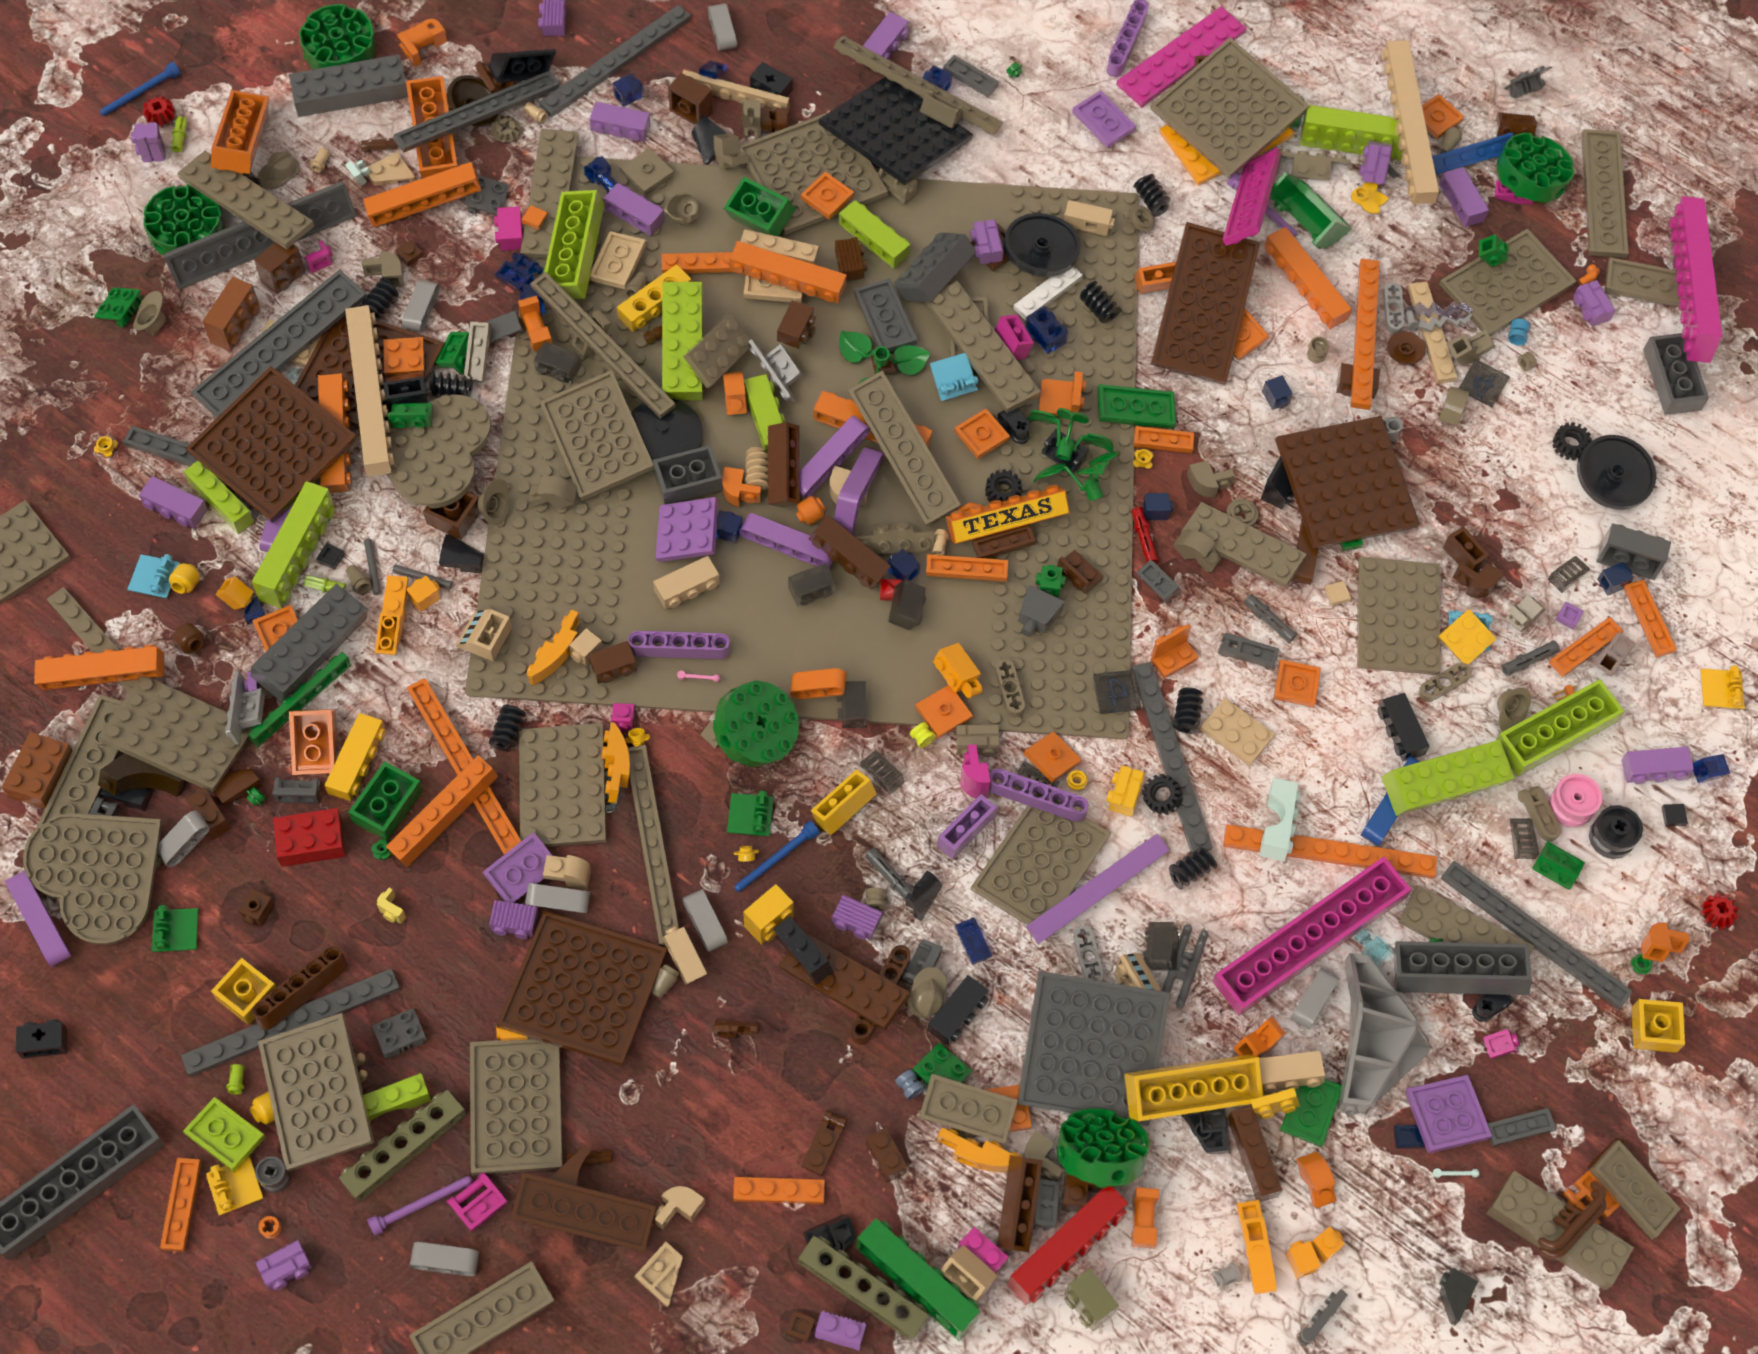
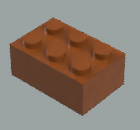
M235 277L230 279L202 321L211 344L231 351L239 343L241 335L249 328L252 318L260 310L252 284Z
M30 732L2 785V789L9 798L45 809L72 754L71 746L68 743Z

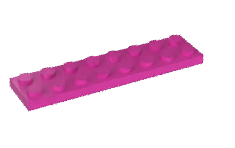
M1220 6L1118 79L1116 85L1142 108L1187 75L1194 68L1195 56L1210 55L1228 38L1231 37L1233 40H1236L1246 32V27Z
M1278 148L1253 158L1243 167L1222 239L1226 246L1232 243L1237 244L1242 239L1249 236L1253 237L1260 232L1281 157V152Z

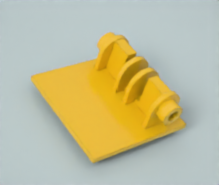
M1737 665L1730 666L1729 670L1700 669L1703 706L1745 709L1742 671Z
M250 1157L235 1172L227 1166L220 1168L219 1165H215L210 1168L211 1172L206 1173L219 1216L263 1199Z

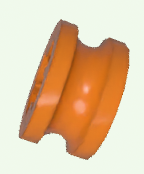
M267 1216L260 1221L259 1231L265 1238L273 1239L280 1234L281 1224L275 1217ZM270 1222L272 1225L273 1223H275V1225L273 1226L274 1230L272 1232H269L268 1230L267 1232H265V1230L267 1229V1223Z

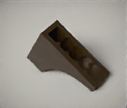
M124 753L100 770L98 785L114 796L130 789L152 788L178 797L183 793L185 780Z

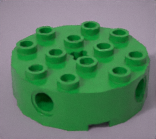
M334 4L323 6L311 12L306 18L307 21L303 24V27L300 28L299 37L304 59L312 69L373 59L377 48L371 20L363 11L347 8V5Z
M1521 133L1512 136L1506 142L1496 163L1500 182L1513 191L1516 197L1534 202L1548 203L1559 199L1566 191L1575 173L1572 166L1574 163L1573 159L1563 146L1545 136L1541 138L1532 136V133Z
M188 184L180 187H175L174 185L159 191L146 204L143 213L144 227L150 244L161 255L224 230L225 227L219 204Z
M755 680L731 689L719 700L715 719H713V731L719 747L729 759L747 767L758 768L782 759L793 749L798 737V714L793 702L780 688L769 682Z
M1088 1108L1073 1112L1062 1123L1056 1153L1059 1163L1066 1169L1069 1175L1075 1176L1082 1181L1096 1184L1100 1188L1120 1185L1127 1186L1143 1174L1150 1141L1145 1129L1132 1118L1128 1117L1125 1119L1116 1116L1115 1111L1108 1109Z

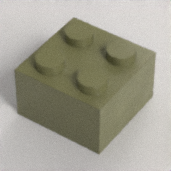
M1091 1268L1069 1283L1064 1293L1066 1304L1072 1310L1075 1308L1080 1315L1078 1318L1085 1328L1089 1327L1092 1332L1114 1316L1119 1307L1118 1303Z

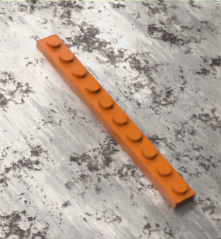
M1361 258L1358 276L1350 407L1370 410L1372 405L1380 261Z
M423 678L408 686L407 691L455 773L458 775L473 761V758L426 678ZM488 787L473 804L503 855H505L519 844L521 840L492 790Z
M1226 824L1223 847L1260 852L1264 830ZM1301 835L1290 837V841L1293 842L1292 852L1286 855L1287 857L1365 869L1382 857H1385L1399 874L1434 879L1436 876L1437 856Z

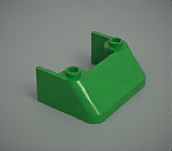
M1284 172L1272 186L1269 199L1276 202L1274 206L1281 212L1283 210L1289 212L1312 235V243L1318 249L1328 248L1347 235L1352 229L1302 179Z

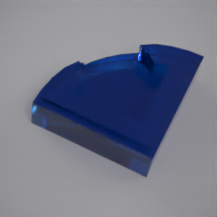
M258 598L253 599L249 603L244 613L247 625L253 623L252 620L266 615Z

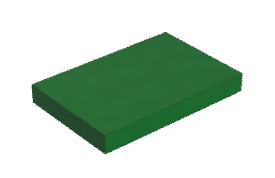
M1325 1079L1324 1083L1317 1087L1299 1086V1088L1295 1089L1300 1106L1296 1107V1110L1293 1112L1285 1113L1279 1131L1322 1148L1340 1097L1342 1085Z

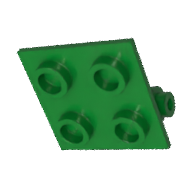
M113 287L103 304L99 306L94 318L116 320V325L123 328V326L128 324L131 319L130 317L133 316V313L136 312V309L142 302V295L139 294L141 290Z
M759 791L757 795L731 793L727 833L770 836L773 797L768 796L766 791Z
M160 905L157 910H154L152 952L197 950L198 908L168 910L166 905Z
M938 1043L912 1069L916 1072L917 1077L919 1076L926 1082V1085L929 1084L931 1074L962 1083L973 1071L941 1043Z

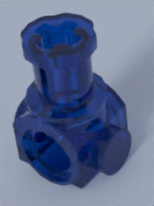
M603 156L596 157L594 161L584 166V175L591 183L601 184L605 188L606 194L619 183L611 177L610 164Z

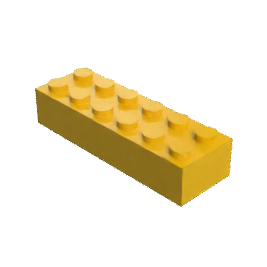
M1252 1055L1124 1073L1129 1117L1136 1121L1251 1104L1253 1099L1263 1097L1259 1057Z

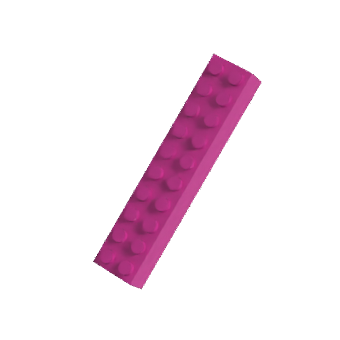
M1682 196L1679 204L1675 206L1674 217L1670 218L1669 229L1672 230L1670 240L1673 242L1672 255H1675V282L1678 283L1677 296L1680 297L1678 308L1681 310L1680 324H1683L1682 338L1685 339L1683 350L1686 353L1687 361L1711 363L1722 339V328L1705 198Z
M1382 857L1215 974L1212 983L1238 1016H1240L1408 897L1412 889L1389 861Z

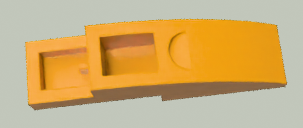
M387 575L383 608L379 617L375 654L396 656L407 608L406 589L408 588V577Z
M570 610L568 616H564L561 622L562 628L559 633H555L552 643L545 641L543 647L540 646L538 648L534 664H530L527 670L531 685L546 679L570 656L569 645L578 637L575 630L580 623L579 612Z
M611 722L610 730H605L604 743L608 744L607 747L603 746L601 759H605L604 768H608L607 777H611V781L606 782L605 793L609 794L608 802L617 803L619 787L627 788L630 760L625 739L617 725Z
M942 1127L937 1137L939 1143L955 1150L953 1160L980 1170L1008 1172L1010 1155L1022 1157L1016 1152H1007L1003 1149L1002 1145L991 1141V1143L986 1141L981 1148L976 1141L960 1137L959 1133L951 1128L946 1130Z
M1259 1200L1237 1203L1236 1207L1254 1295L1276 1292L1277 1286L1270 1245Z

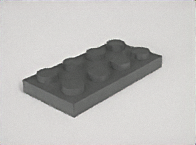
M890 278L854 289V295L877 347L884 346L891 352L901 346L917 344V338Z

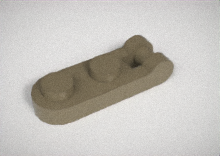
M1535 786L1529 791L1526 789L1519 791L1518 799L1526 807L1541 838L1548 842L1556 840L1561 834V827L1542 789L1539 786Z

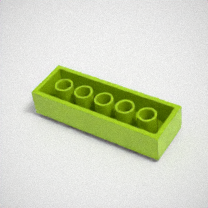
M1310 105L1305 113L1301 126L1300 146L1363 155L1364 146H1368L1369 141L1392 145L1390 159L1402 161L1403 155L1402 150H1399L1400 138L1396 134L1397 122L1393 117Z
M597 190L561 192L544 273L546 272L572 299H585L605 205Z
M662 282V391L669 398L679 401L703 400V382L683 357L703 338L702 282Z
M308 481L305 482L252 580L259 601L281 609L284 603L289 601L293 586L298 584L301 571L307 567L309 556L316 550L318 539L321 535H324L327 527L326 524L335 514L334 504L328 488Z
M1599 679L1501 732L1496 740L1500 739L1510 767L1519 777L1617 723L1625 711L1602 680Z
M1500 739L1397 768L1381 776L1396 816L1502 786L1515 779Z

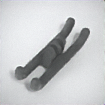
M1186 924L1182 930L1162 988L1163 992L1170 993L1175 978L1183 981L1176 1001L1178 1009H1182L1185 1006L1209 936L1207 930H1202L1193 955L1189 952H1184L1192 931L1190 924Z

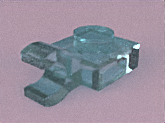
M1364 928L1355 937V940L1365 947L1362 954L1371 956V959L1378 967L1393 952L1378 936L1373 940Z

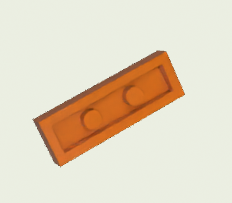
M1135 426L1133 447L1192 453L1194 432Z

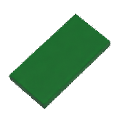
M1098 385L1099 422L1175 429L1174 392Z

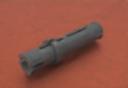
M1250 594L1245 599L1243 604L1248 606L1258 619H1262L1288 643L1294 640L1297 633L1271 612L1268 605H1263L1253 594ZM1256 606H1258L1269 617L1265 616L1259 609L1256 608ZM1272 620H1274L1285 631H1282L1276 624L1272 622Z
M1553 640L1524 655L1519 654L1514 660L1501 665L1502 672L1506 676H1510L1519 670L1524 671L1528 669L1529 665L1554 653H1558L1560 651L1559 645Z
M872 848L866 853L865 858L891 884L892 890H896L904 900L908 893L912 894L913 889L905 882V877L903 875L900 876L880 855L876 848Z

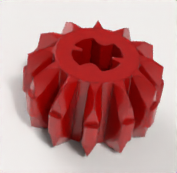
M155 96V99L148 98V103H144L142 113L147 123L156 122L157 125L163 128L164 124L170 125V121L175 120L176 110L170 99H166L164 96L161 98Z
M1719 892L1715 893L1714 896H1708L1705 899L1706 901L1701 904L1703 910L1700 912V915L1706 917L1704 923H1711V929L1716 926L1720 930H1723L1725 927L1729 928L1734 924L1733 921L1738 919L1736 913L1739 907L1733 906L1735 900L1729 901L1728 894L1721 897Z

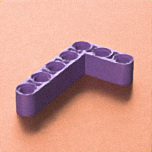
M864 447L839 493L834 520L853 536L860 504L878 473L884 457L883 452Z

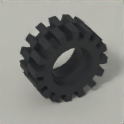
M1569 422L1565 423L1564 426L1561 425L1552 441L1554 442L1553 448H1556V454L1560 452L1559 456L1562 458L1565 455L1566 460H1569L1570 457H1572V461L1576 460V458L1579 459L1583 449L1592 441L1590 432L1586 433V427L1580 428L1581 424L1575 426V422H1572L1571 425H1569ZM1572 437L1579 442V445H1570L1566 442L1565 438Z
M1002 469V473L999 470H996L995 474L991 473L985 488L986 497L988 496L987 500L989 502L996 500L1002 502L1014 495L1021 496L1022 484L1021 479H1018V475L1016 473L1012 475L1013 471L1009 470V473H1006V469ZM1000 484H1006L1011 487V491L1005 494L1000 493L996 490V487Z
M1160 774V777L1154 775L1153 780L1150 778L1147 780L1149 782L1148 785L1144 784L1145 791L1142 790L1144 796L1142 798L1154 813L1157 812L1160 815L1162 813L1167 815L1169 814L1168 811L1173 813L1175 807H1180L1179 801L1182 802L1183 800L1181 797L1183 795L1181 786L1169 775ZM1166 787L1170 790L1169 798L1163 802L1157 801L1155 798L1156 791L1159 788Z

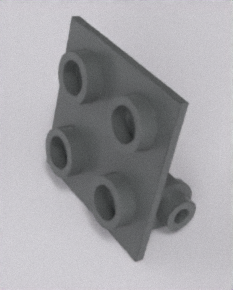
M1540 66L1534 69V72H1523L1517 75L1518 77L1510 80V84L1505 89L1510 88V96L1515 98L1528 94V92L1531 93L1542 89L1545 86V81L1540 76L1553 67L1545 68Z
M478 175L481 191L467 195L464 205H467L468 212L471 214H475L479 209L497 215V208L504 207L509 185Z
M414 1008L372 1025L385 1058L390 1057L391 1059L401 1054L399 1049L405 1053L403 1047L406 1046L410 1051V1044L415 1048L427 1041Z

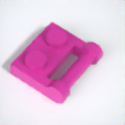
M485 1173L479 1174L478 1179L456 1197H451L447 1200V1203L471 1232L508 1204L507 1200ZM485 1186L487 1188L463 1209L460 1207L461 1203L481 1187Z

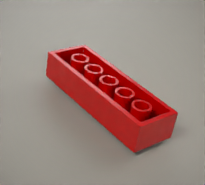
M1112 1186L1103 1188L1010 1275L1007 1286L1025 1306L1030 1302L1035 1304L1043 1296L1042 1293L1047 1286L1052 1288L1059 1281L1061 1272H1069L1075 1266L1079 1255L1082 1258L1087 1255L1092 1249L1095 1240L1100 1242L1108 1234L1107 1231L1111 1228V1225L1116 1227L1124 1219L1123 1216L1127 1213L1125 1209L1128 1202Z

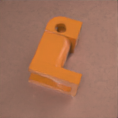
M427 19L397 34L398 39L401 41L399 47L414 67L421 64L418 50L430 44H433L436 48L447 42L445 29L436 19Z
M537 295L519 300L518 306L523 326H525L533 352L552 347L551 335L541 318Z
M1136 1187L1132 1196L1133 1224L1131 1247L1155 1249L1157 1245L1155 1205L1159 1199V1189Z

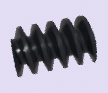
M1154 174L1146 175L1135 182L1133 187L1153 216H1159L1168 210L1170 197L1166 196V191L1159 185V181L1155 179Z
M382 277L359 307L369 305L370 312L375 313V318L380 320L382 318L381 314L386 313L385 308H390V303L395 301L394 297H398L399 293L391 281Z
M1092 281L1083 288L1080 299L1089 307L1095 317L1099 318L1101 323H1107L1119 315L1121 308L1116 307L1117 303L1115 301L1111 302V296H1107V292L1102 291L1101 285L1097 286V281Z
M432 371L430 377L431 393L433 396L439 394L440 397L443 395L470 397L473 390V377L468 382L466 375L463 376L462 380H459L458 374L455 375L454 379H451L450 373L444 378L443 372H440L439 376L436 377L435 371Z
M1191 687L1179 690V698L1177 699L1176 713L1174 715L1175 720L1173 722L1176 730L1185 734H1197L1199 732L1197 726L1200 725L1198 719L1201 718L1200 711H1202L1200 704H1203L1204 701L1200 697L1203 695L1201 690Z
M509 704L503 705L499 710L500 715L497 717V722L491 733L492 737L489 739V744L492 747L505 752L510 751L509 746H516V742L512 739H518L519 736L515 732L521 731V727L518 725L524 723V720L520 717L526 716L525 711Z
M1199 847L1196 852L1193 851L1189 856H1184L1182 860L1176 861V865L1171 864L1169 866V874L1174 885L1178 889L1183 890L1182 882L1189 886V878L1196 882L1195 874L1202 878L1204 877L1202 870L1210 873L1209 866L1213 869H1217L1218 866L1209 851Z

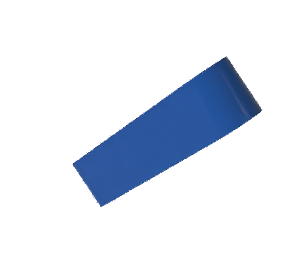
M1410 756L1404 766L1420 761ZM1387 793L1360 835L1378 847L1398 817L1395 815Z

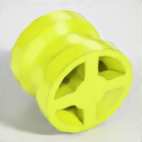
M926 722L920 723L910 732V736L916 739L919 748L926 747L936 738L935 733L929 730V725Z

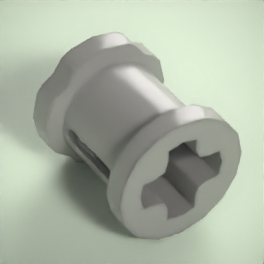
M1234 1262L1229 1263L1228 1267L1220 1271L1212 1272L1213 1279L1220 1290H1224L1225 1286L1235 1281H1242L1241 1273Z

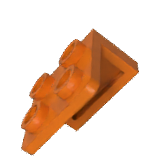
M1075 371L1073 382L1043 379L1041 382L1039 410L1058 416V408H1065L1072 412H1079V409H1083L1084 397H1081V392H1085L1086 380H1082L1083 372Z

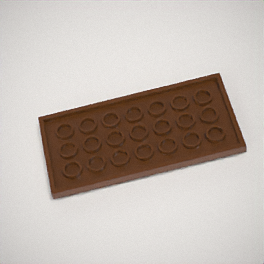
M1186 222L1150 365L1225 385L1229 375L1260 242L1244 238L1237 244L1232 243L1226 246L1222 240L1224 232Z

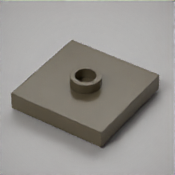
M650 148L620 168L621 172L644 195L674 175V171Z

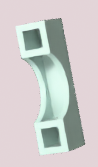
M1273 778L1267 807L1278 814L1281 822L1274 826L1265 827L1259 854L1261 857L1285 861L1286 855L1292 852L1293 842L1290 841V837H1294L1296 825L1292 824L1293 820L1296 821L1298 808H1295V804L1299 803L1301 792L1297 791V782Z

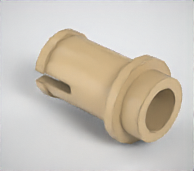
M531 102L526 103L524 106L525 110L523 112L533 117L537 123H544L548 117L546 110L539 109Z
M320 148L315 159L311 160L310 167L314 172L320 173L325 169V163L330 156V152L327 149Z
M938 529L934 533L935 539L932 554L945 555L946 541L949 539V535L946 530Z

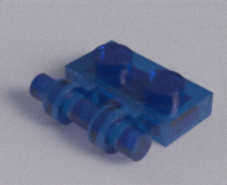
M514 253L512 255L514 261L511 263L506 260L494 275L497 279L524 293L535 280L531 274H541L543 268L538 262L530 261L524 254Z

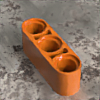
M838 668L796 672L792 676L790 696L796 699H809L842 695L845 690L847 672Z

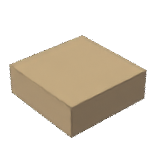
M1344 581L1324 587L1331 606L1351 600Z

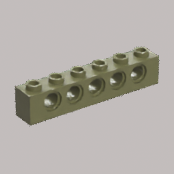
M448 1090L444 1093H438L433 1097L432 1102L428 1106L419 1108L414 1113L412 1119L398 1125L396 1132L391 1136L382 1138L375 1149L365 1152L360 1157L359 1162L354 1166L346 1167L339 1177L340 1181L354 1199L360 1203L467 1116L464 1108ZM435 1112H443V1116L440 1119L432 1118ZM417 1127H426L423 1133H414ZM400 1141H407L406 1147L402 1149L396 1148ZM381 1156H389V1160L386 1163H378ZM364 1170L371 1171L369 1177L360 1178V1175Z
M813 1236L797 1260L799 1265L909 1341L914 1339L928 1317V1314L925 1312L926 1309L917 1302L912 1304L906 1299L907 1296L898 1289L892 1290L886 1286L888 1283L883 1278L870 1275L868 1273L869 1270L864 1265L858 1262L855 1264L850 1261L848 1254L840 1249L834 1250L830 1247V1242L821 1236L818 1238ZM821 1255L829 1256L831 1264L827 1266L821 1264L819 1257ZM839 1269H848L850 1277L847 1279L841 1278L838 1272ZM858 1282H867L869 1291H860ZM880 1294L887 1296L888 1304H879L877 1296ZM900 1307L906 1309L908 1313L907 1318H899L896 1314V1309Z

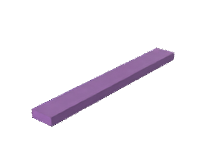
M1158 833L1032 921L1026 926L1027 930L1037 944L1041 943L1170 851Z

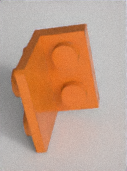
M1190 624L1180 625L1169 635H1162L1155 640L1150 661L1163 679L1198 660L1199 656L1187 642L1191 630Z

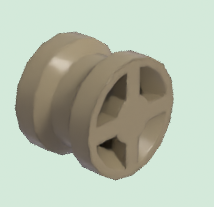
M883 888L867 889L866 897L868 899L865 904L879 911L885 910L886 902L884 898L887 897V891Z

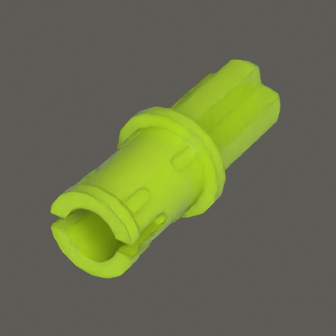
M178 116L176 119L175 128L171 133L173 138L170 149L176 153L183 151L184 139L187 137L185 132L187 119L182 116Z
M306 575L304 580L305 587L322 590V593L328 592L336 583L343 589L346 588V583L332 581L328 577L324 579Z

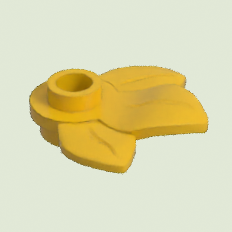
M1366 182L1362 187L1356 188L1351 194V199L1355 204L1361 205L1363 210L1372 214L1380 213L1379 207L1384 205L1389 198L1376 191L1377 183Z

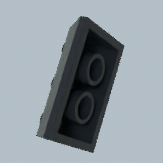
M540 49L493 53L488 68L497 83L528 80L550 70L556 50Z
M1280 456L1267 479L1261 500L1283 509L1286 503L1290 504L1294 494L1292 493V488Z

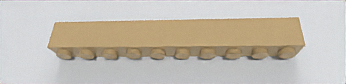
M1409 40L1387 41L1385 49H1382L1381 57L1382 60H1385L1384 73L1388 76L1387 88L1391 91L1390 104L1394 107L1393 119L1397 122L1396 134L1400 138L1399 150H1402L1403 153L1402 165L1406 169L1405 181H1408L1409 184L1408 196L1411 197L1412 204L1435 203L1439 189Z
M369 305L347 308L345 311L367 477L392 473L391 465H394L393 453H389V449H392L391 438L387 437V433H390L389 422L385 421V417H388L387 406L383 405V401H386L384 389H381V386L384 385L383 375L379 374V370H382L381 359L377 358V355H380L379 344L375 343V340L378 339L377 328H373V325L376 324L375 313L370 312Z

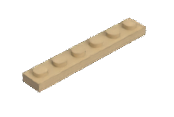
M683 70V74L686 76H691L695 81L705 84L712 89L713 96L736 101L742 104V100H760L761 108L775 110L777 107H787V114L789 112V98Z
M1428 282L1409 284L1407 289L1418 323L1422 319L1429 324L1433 316L1439 320ZM1434 326L1432 332L1420 329L1436 383L1456 382L1457 375L1442 327L1439 329Z

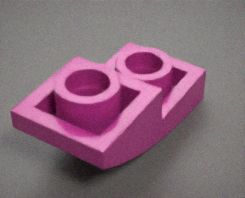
M1496 180L1495 198L1512 203L1533 204L1531 200L1516 197L1513 191L1503 185L1500 180Z

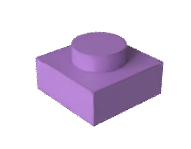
M1565 602L1555 620L1574 630L1584 611Z
M247 672L248 680H244L246 692L260 688V684L250 677L251 672Z

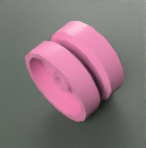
M1571 774L1560 780L1549 798V805L1559 823L1567 827L1576 828L1584 826L1593 818L1602 803V792L1599 785L1588 776Z

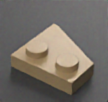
M397 152L368 166L371 173L367 176L374 186L398 184V181L409 180L410 183L416 181L415 176Z
M665 1242L634 1278L667 1307L671 1301L683 1257Z

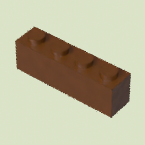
M788 422L768 426V505L781 508L797 505L800 503L799 425Z
M829 515L824 518L808 538L816 548L823 550L832 561L839 563L848 574L855 576L863 586L871 590L891 567Z
M1252 1105L1231 1111L1227 1120L1255 1199L1259 1200L1260 1203L1279 1197L1283 1190Z
M1010 1155L997 1247L1030 1252L1043 1160Z

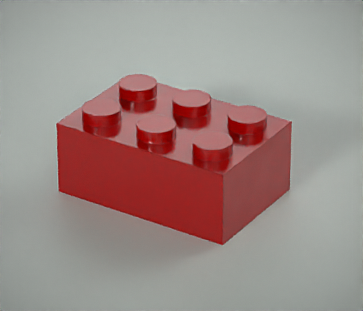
M338 808L273 818L276 855L281 867L346 857L342 817Z

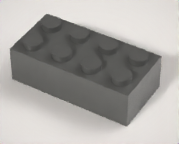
M938 233L935 235L934 240L922 250V253L911 262V265L899 275V278L894 283L905 301L930 303L976 251L966 234Z
M1682 333L1650 337L1643 349L1664 415L1701 411L1709 399L1697 362L1687 361L1686 353L1683 350L1685 339L1682 338Z

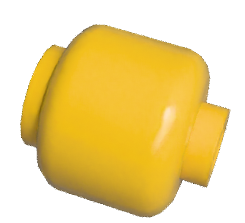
M185 563L176 566L169 576L171 588L179 594L190 593L200 581L197 568Z
M269 1091L256 1097L252 1102L253 1106L250 1107L254 1119L258 1123L262 1122L266 1125L275 1121Z

